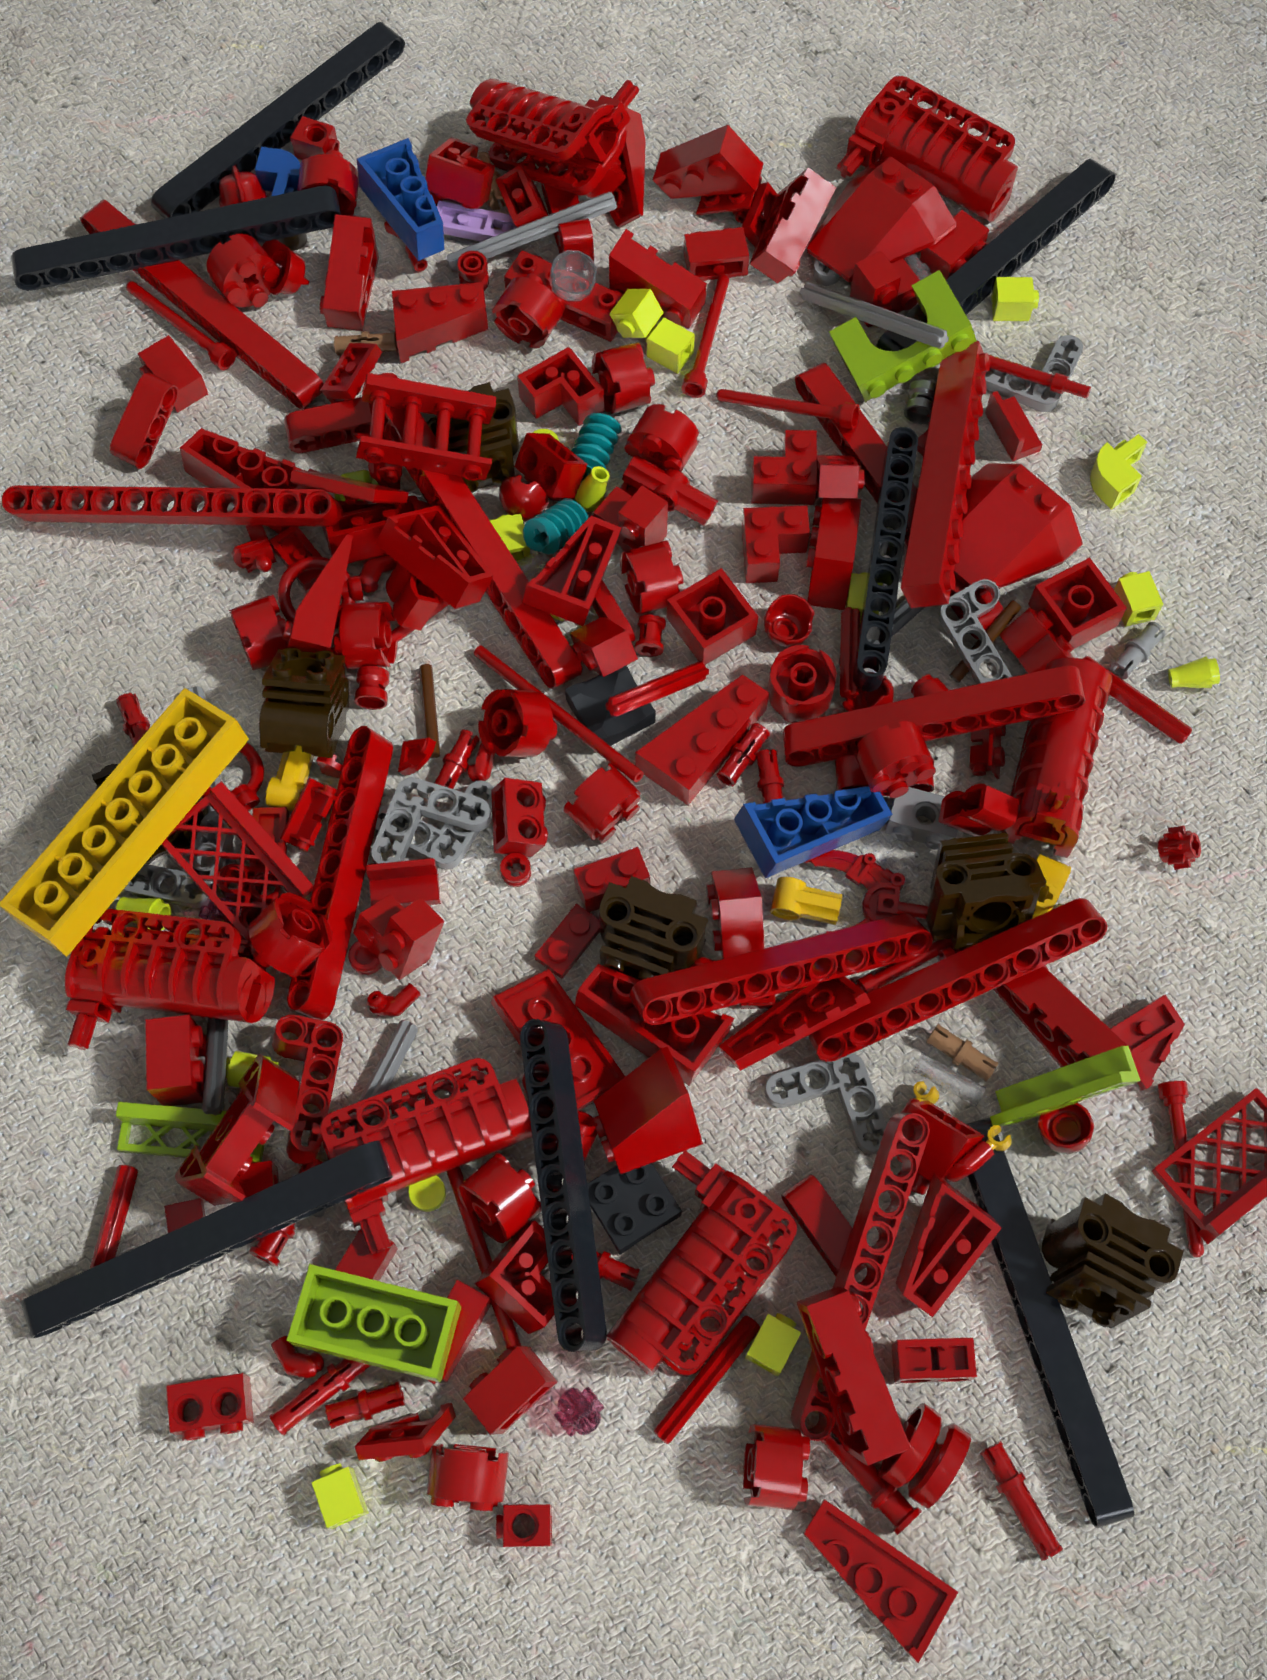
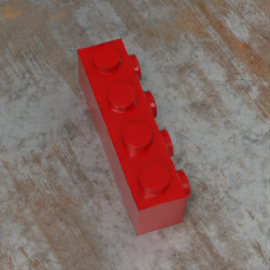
M523 250L519 253L504 276L505 289L513 278L526 277L530 273L535 274L542 279L544 286L564 300L565 307L560 320L612 342L618 330L609 314L623 296L620 291L611 290L596 283L591 278L577 275L566 267L552 264L538 255H532Z

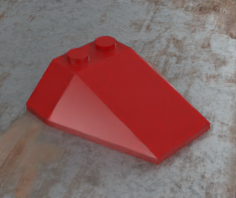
M890 156L868 165L848 182L807 246V253L846 281L852 282L856 262L879 251L884 253L890 263L906 258L935 245L956 227V221L933 184Z
M987 463L971 477V488L967 489L968 510L967 513L963 514L962 518L964 535L962 539H959L960 560L958 564H955L954 574L966 587L979 580L988 579L995 582L998 588H1002L1062 565L1083 544L1070 504L1022 464ZM979 589L975 592L978 597L989 593L986 589Z

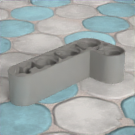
M988 579L979 580L950 597L949 604L942 605L939 611V620L976 684L1012 677L978 620L979 617L990 612L1000 598L998 586L995 582ZM979 589L988 590L992 595V601L988 604L979 603L975 598V592ZM949 606L960 607L963 611V618L959 621L950 620L946 615V609ZM966 634L976 635L980 640L979 648L974 650L966 648L962 642L963 636ZM983 662L993 663L997 669L996 676L993 678L983 677L979 670L980 664Z

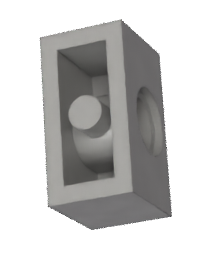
M908 787L909 790L906 794L893 799L891 807L893 815L888 820L886 834H890L896 840L903 842L913 840L925 843L928 848L938 850L941 840L956 838L958 830L938 822L942 799L945 796ZM916 817H927L932 824H921Z

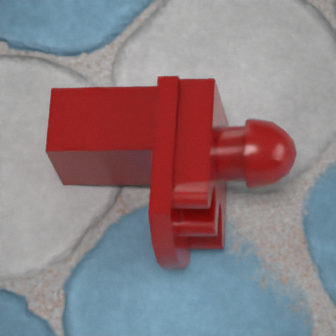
M247 525L246 529L251 541L234 547L232 552L233 560L237 566L243 569L246 568L248 573L255 569H259L261 572H268L272 567V563L277 561L263 525Z

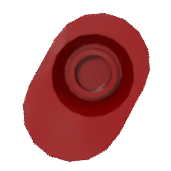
M236 165L232 166V174L222 178L219 183L220 207L267 197L257 176L251 172H239Z
M275 239L266 241L262 245V248L280 269V275L275 288L269 290L271 294L276 296L280 293L294 294L301 285H309L310 281L305 277V261L301 256Z

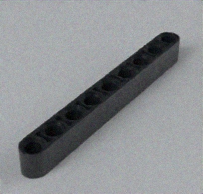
M898 427L891 432L884 457L853 671L855 686L865 692H872L881 686L888 665L918 446L916 432L908 427ZM882 555H887L891 558H885ZM877 583H884L887 586H880ZM872 611H879L884 615H877ZM874 639L877 640L880 644H873L868 640ZM870 668L873 669L876 673L871 674L866 672L864 669Z
M531 1019L521 1029L520 1042L557 1337L559 1344L568 1352L596 1351L606 1341L607 1328L566 1029L558 1023Z

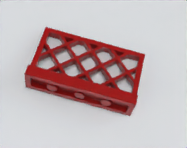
M222 781L213 787L207 796L195 804L169 834L170 836L177 830L192 831L191 849L175 848L167 838L161 844L228 922L240 932L244 940L250 941L248 930L239 921L240 908L259 909L262 912L268 906L266 904L267 886L282 887L286 892L303 898L307 897L313 890L314 885ZM208 805L219 815L218 828L197 826L198 813ZM193 818V825H184ZM222 820L230 827V829L222 828ZM196 832L217 833L216 852L195 850ZM221 834L237 835L242 841L241 854L220 852ZM245 846L252 852L253 855L245 854ZM182 855H190L189 863ZM194 856L215 857L214 876L198 875L193 869ZM219 858L240 859L239 878L218 876ZM244 860L260 861L265 867L264 880L243 878ZM268 872L276 881L268 880ZM204 881H212L213 888L211 889ZM217 882L238 883L237 902L221 901L216 895ZM242 884L263 885L262 904L242 903ZM227 907L236 908V916Z
M1258 1088L1251 1091L1151 1171L1202 1229L1198 1234L1207 1244L1212 1242L1267 1197V1098ZM1253 1100L1264 1111V1122L1246 1120V1106ZM1239 1112V1118H1233ZM1221 1125L1239 1126V1143L1221 1140ZM1246 1127L1264 1130V1147L1246 1144ZM1213 1132V1138H1207ZM1197 1144L1213 1146V1163L1195 1160V1146ZM1221 1147L1239 1150V1167L1221 1164ZM1246 1151L1264 1154V1169L1262 1171L1246 1168ZM1188 1152V1159L1181 1158ZM1172 1164L1187 1166V1184L1175 1182L1165 1169ZM1195 1168L1213 1171V1188L1195 1185ZM1225 1172L1239 1175V1190L1235 1192L1220 1189V1173ZM1246 1176L1253 1177L1246 1183ZM1194 1192L1213 1195V1210L1206 1216L1194 1204ZM1220 1197H1226L1227 1199L1220 1204Z

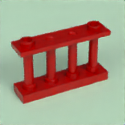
M367 373L362 392V401L373 404L370 437L361 436L356 458L365 459L367 462L374 464L387 463L462 476L471 481L486 480L492 465V459L480 457L482 423L490 424L496 408V396ZM386 406L405 410L402 443L383 439ZM418 412L437 416L435 449L415 445ZM450 418L467 420L469 422L467 454L448 451Z

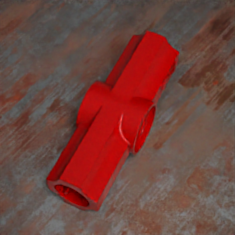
M638 455L633 456L622 477L623 481L637 489L643 485L668 502V512L677 510L703 526L708 522L718 503V500L691 486L688 478L682 472L676 469L664 471Z

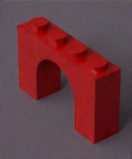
M360 1228L335 1270L379 1281L398 1248L394 1242L390 1241L391 1248L371 1255ZM460 1280L456 1281L447 1297L448 1299L458 1301L461 1305V1311L442 1381L446 1383L492 1305V1301L488 1296ZM427 1380L433 1384L436 1383L435 1381Z

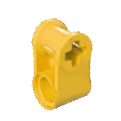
M1041 854L1038 855L1036 861L1046 879V886L1041 887L1033 918L1052 910L1058 901L1072 868Z

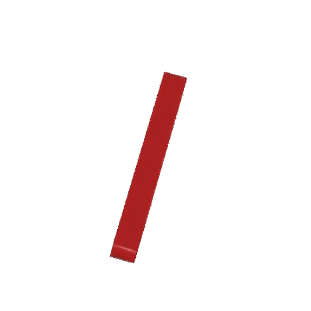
M1061 666L792 723L783 729L785 762L791 766L801 767L836 760L845 755H855V752H859L857 744L864 736L887 724L890 730L900 727L899 721L914 722L918 726L924 741L1071 712L1081 708L1086 701L1081 673L1075 666Z
M367 726L358 727L348 741L336 791L337 799L336 801L334 800L310 903L314 905L310 911L317 918L323 915L332 931V941L298 977H292L287 996L288 1006L292 1010L319 1020H325L331 1014L335 1005L393 753L392 742Z
M1084 898L1072 900L868 993L867 996L871 1003L808 1035V1038L821 1060L826 1062L838 1060L1099 941L1106 934L1107 922L1089 900Z
M908 913L646 978L638 981L632 987L630 999L647 1024L660 1025L917 958L924 955L930 949L933 939L929 931L913 915Z
M897 1113L889 1119L833 1285V1288L839 1286L849 1290L850 1294H855L861 1307L862 1315L859 1317L864 1330H866L929 1138L930 1128L927 1120L916 1113ZM907 1120H910L914 1127L913 1135L909 1139H906L902 1133V1126ZM898 1155L902 1160V1169L898 1174L894 1175L891 1171L890 1163L892 1158ZM887 1191L891 1198L890 1205L885 1210H881L878 1199L881 1193ZM872 1227H876L879 1233L878 1241L873 1246H869L866 1240L867 1233ZM864 1263L867 1268V1275L861 1282H857L854 1276L855 1269L859 1264ZM811 1351L791 1411V1422L795 1429H799L801 1434L809 1437L810 1440L820 1441L827 1438L832 1432L835 1418L826 1391L819 1392L818 1380L821 1376L813 1351ZM813 1411H818V1423L813 1428L806 1429L805 1419L807 1415Z

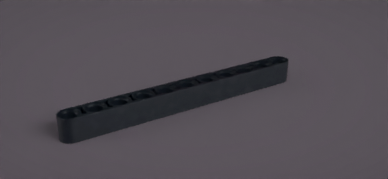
M383 22L374 24L161 186L152 196V208L164 218L202 210L220 196V180L232 174V166L236 165L239 172H251L254 170L261 147L276 149L284 147L291 141L290 137L302 116L319 120L398 59L405 48L404 39Z
M1093 159L1086 160L952 274L946 282L964 313L967 315L992 293L996 277H1011L1105 196L1113 186L1116 174ZM919 304L904 315L927 323V318ZM887 330L878 340L876 347L885 351H899L910 347L917 340Z
M319 186L21 248L11 255L15 285L19 289L32 291L209 254L219 242L225 244L230 241L229 236L234 234H247L252 236L258 243L273 239L276 240L334 227L335 214L341 215L337 193L332 187Z
M989 1117L967 1123L968 1126L984 1135L982 1141L986 1142L988 1140V1130L992 1127ZM997 1134L994 1137V1140L1000 1142V1138ZM994 1149V1156L967 1177L977 1205L991 1215L1001 1226V1230L991 1241L1086 1511L1095 1528L1134 1517L1132 1500L1058 1299L1046 1293L1047 1287L1052 1284V1281H1050V1275L1004 1151Z
M373 1141L358 1146L244 1198L243 1201L233 1203L20 1301L31 1338L42 1337L58 1331L389 1181L393 1178L381 1142Z

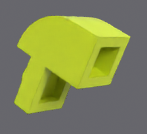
M1140 434L1129 441L1126 439L1121 441L1115 448L1106 442L1100 449L1091 470V486L1096 495L1111 510L1134 494L1142 475L1131 466L1140 460L1147 441Z

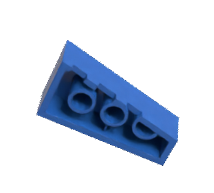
M409 138L357 158L359 187L416 259L420 261L445 250L443 221L433 196L429 193L427 181L422 176L418 159L412 151Z
M868 786L839 790L833 794L820 796L818 794L805 795L803 798L792 800L781 798L763 804H756L755 802L745 803L737 813L734 821L763 876L768 878L879 831L893 814L880 792H872Z

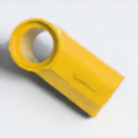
M296 745L295 751L283 753L277 775L270 779L267 787L266 805L268 807H287L289 811L294 810L307 782L314 759L313 755L302 752L301 746Z
M780 877L776 882L770 913L784 920L805 918L836 925L843 894L807 887L804 881L793 877Z

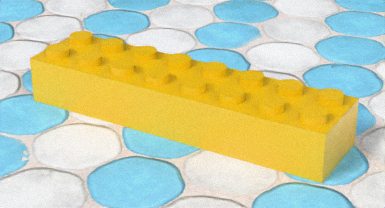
M184 688L1 900L0 907L20 925L67 957L247 743L249 738L238 721Z

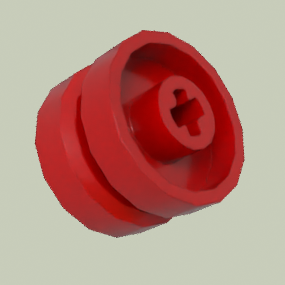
M922 1403L914 1409L902 1425L911 1449L884 1459L879 1469V1477L895 1488H900L909 1482V1498L924 1508L929 1509L941 1498L958 1473L969 1450L971 1434L955 1423L948 1424L941 1429V1414L927 1404Z

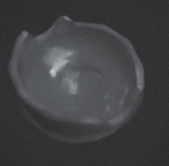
M566 250L558 254L553 261L549 276L552 291L566 301H582L591 294L594 288L597 267L590 256L581 251Z

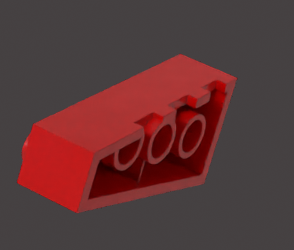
M202 428L180 447L184 471L209 488L314 489L290 482L292 470L305 471L297 468L294 462L286 459L278 461L267 457L266 452L256 448L249 450L240 447L239 442ZM310 468L308 470L309 472H318ZM266 501L259 505L258 513L264 510ZM297 502L289 506L288 513L296 509ZM290 526L268 527L273 529L277 533H281Z
M742 674L636 751L635 766L641 769L646 777L686 805H689L729 757L734 744L740 743L750 730L751 725L756 723L765 713L769 692Z
M598 964L577 990L575 1006L648 1058L661 1048L668 1046L683 1082L690 1086L728 1035L735 1018L726 1014L721 1016L709 1011L660 1025L647 1024L630 999L632 987L640 980Z
M1046 965L993 989L1060 1067L1120 1046H1128L1048 970Z
M837 1286L797 1301L796 1303L845 1451L869 1466L911 1449L875 1358L872 1340L868 1332L864 1330L859 1317L862 1315V1311L855 1294H850L849 1290Z

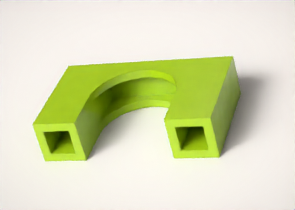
M940 270L913 284L912 288L916 300L927 318V324L947 331L949 340L943 348L939 349L917 341L903 350H881L870 342L857 317L829 331L839 355L865 402L872 398L880 397L888 389L899 383L909 381L919 372L928 367L938 365L943 359L967 349L970 344L976 342L972 325Z

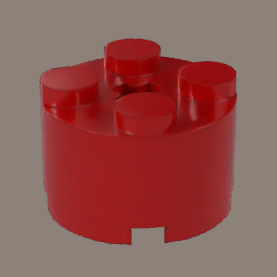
M329 150L326 154H317L303 159L300 162L297 191L319 186L332 187L337 193L341 215L353 216L354 209L357 206L359 186L358 171L355 166L344 159L342 153L336 150Z
M247 234L229 236L230 241L225 244L219 242L210 252L206 264L207 272L210 274V278L215 286L234 306L262 307L268 301L269 290L276 286L280 269L252 236Z
M530 273L526 277H516L510 281L492 309V314L495 313L497 316L494 320L496 326L509 339L518 344L524 340L530 343L529 348H540L545 344L561 319L565 302L561 297L555 295L544 286L540 277Z
M640 343L619 346L594 353L592 374L598 373L599 384L604 389V410L606 412L611 411V414L645 406L651 402L650 387L655 385V376L651 367L646 368Z
M662 404L650 405L646 408L629 435L624 449L631 457L638 455L664 471L676 469L682 472L699 444V441H697L698 429L692 420L678 410H675L674 413L665 411L666 405Z
M667 540L634 548L620 554L621 574L626 573L628 582L624 584L630 604L636 613L643 614L666 608L667 599L680 592L678 585L683 584V575L679 565L673 566L671 560L672 552Z
M273 594L229 610L253 671L268 667L278 649L287 648L289 641L282 640L286 621L284 617L281 618L280 614L276 615L280 613V609Z
M388 602L339 605L337 618L340 625L339 633H336L334 636V647L336 653L345 655L346 668L359 669L363 666L391 667L390 664H393L396 660L398 647L396 640L391 644L392 632L389 621H395L391 605Z
M794 645L781 651L770 669L767 691L769 692L771 706L785 721L790 723L815 719L821 716L830 707L835 689L837 672L834 662L825 652L820 649L819 652L810 649L808 645Z
M497 689L491 692L482 704L481 710H485L483 721L479 720L478 730L482 744L490 753H496L503 757H535L542 753L549 744V741L553 740L557 735V724L553 721L551 707L542 692Z
M899 721L900 727L891 730L888 724L868 733L857 744L859 752H855V757L872 792L888 793L890 798H898L908 792L909 786L920 780L928 779L935 774L934 760L918 726L911 721Z
M612 763L607 764L608 771L601 767L592 773L574 791L578 798L573 805L567 801L563 809L592 840L598 839L602 844L609 840L616 832L614 826L623 818L626 821L630 820L640 809L637 803L641 799V792Z
M282 893L248 926L249 938L255 949L253 952L254 959L263 967L272 966L291 977H298L332 941V931L323 915L317 918L310 911L314 905L305 898L293 893Z
M500 1153L495 1154L463 1181L457 1189L458 1196L467 1212L470 1214L475 1211L481 1219L478 1222V1226L499 1243L507 1242L542 1212L541 1202L531 1190L535 1186L531 1176L523 1169L516 1172L508 1160Z
M752 1424L748 1433L755 1434L754 1444L746 1443L743 1464V1489H751V1497L744 1498L745 1504L747 1506L794 1510L798 1502H806L808 1480L806 1477H802L803 1461H808L810 1455V1438L802 1436L800 1430L795 1428Z
M433 1444L426 1493L431 1496V1504L453 1507L454 1503L467 1501L470 1502L469 1509L493 1511V1507H497L498 1502L504 1501L509 1451L503 1450L496 1457V1448L454 1444L453 1449L444 1448L443 1452V1444Z

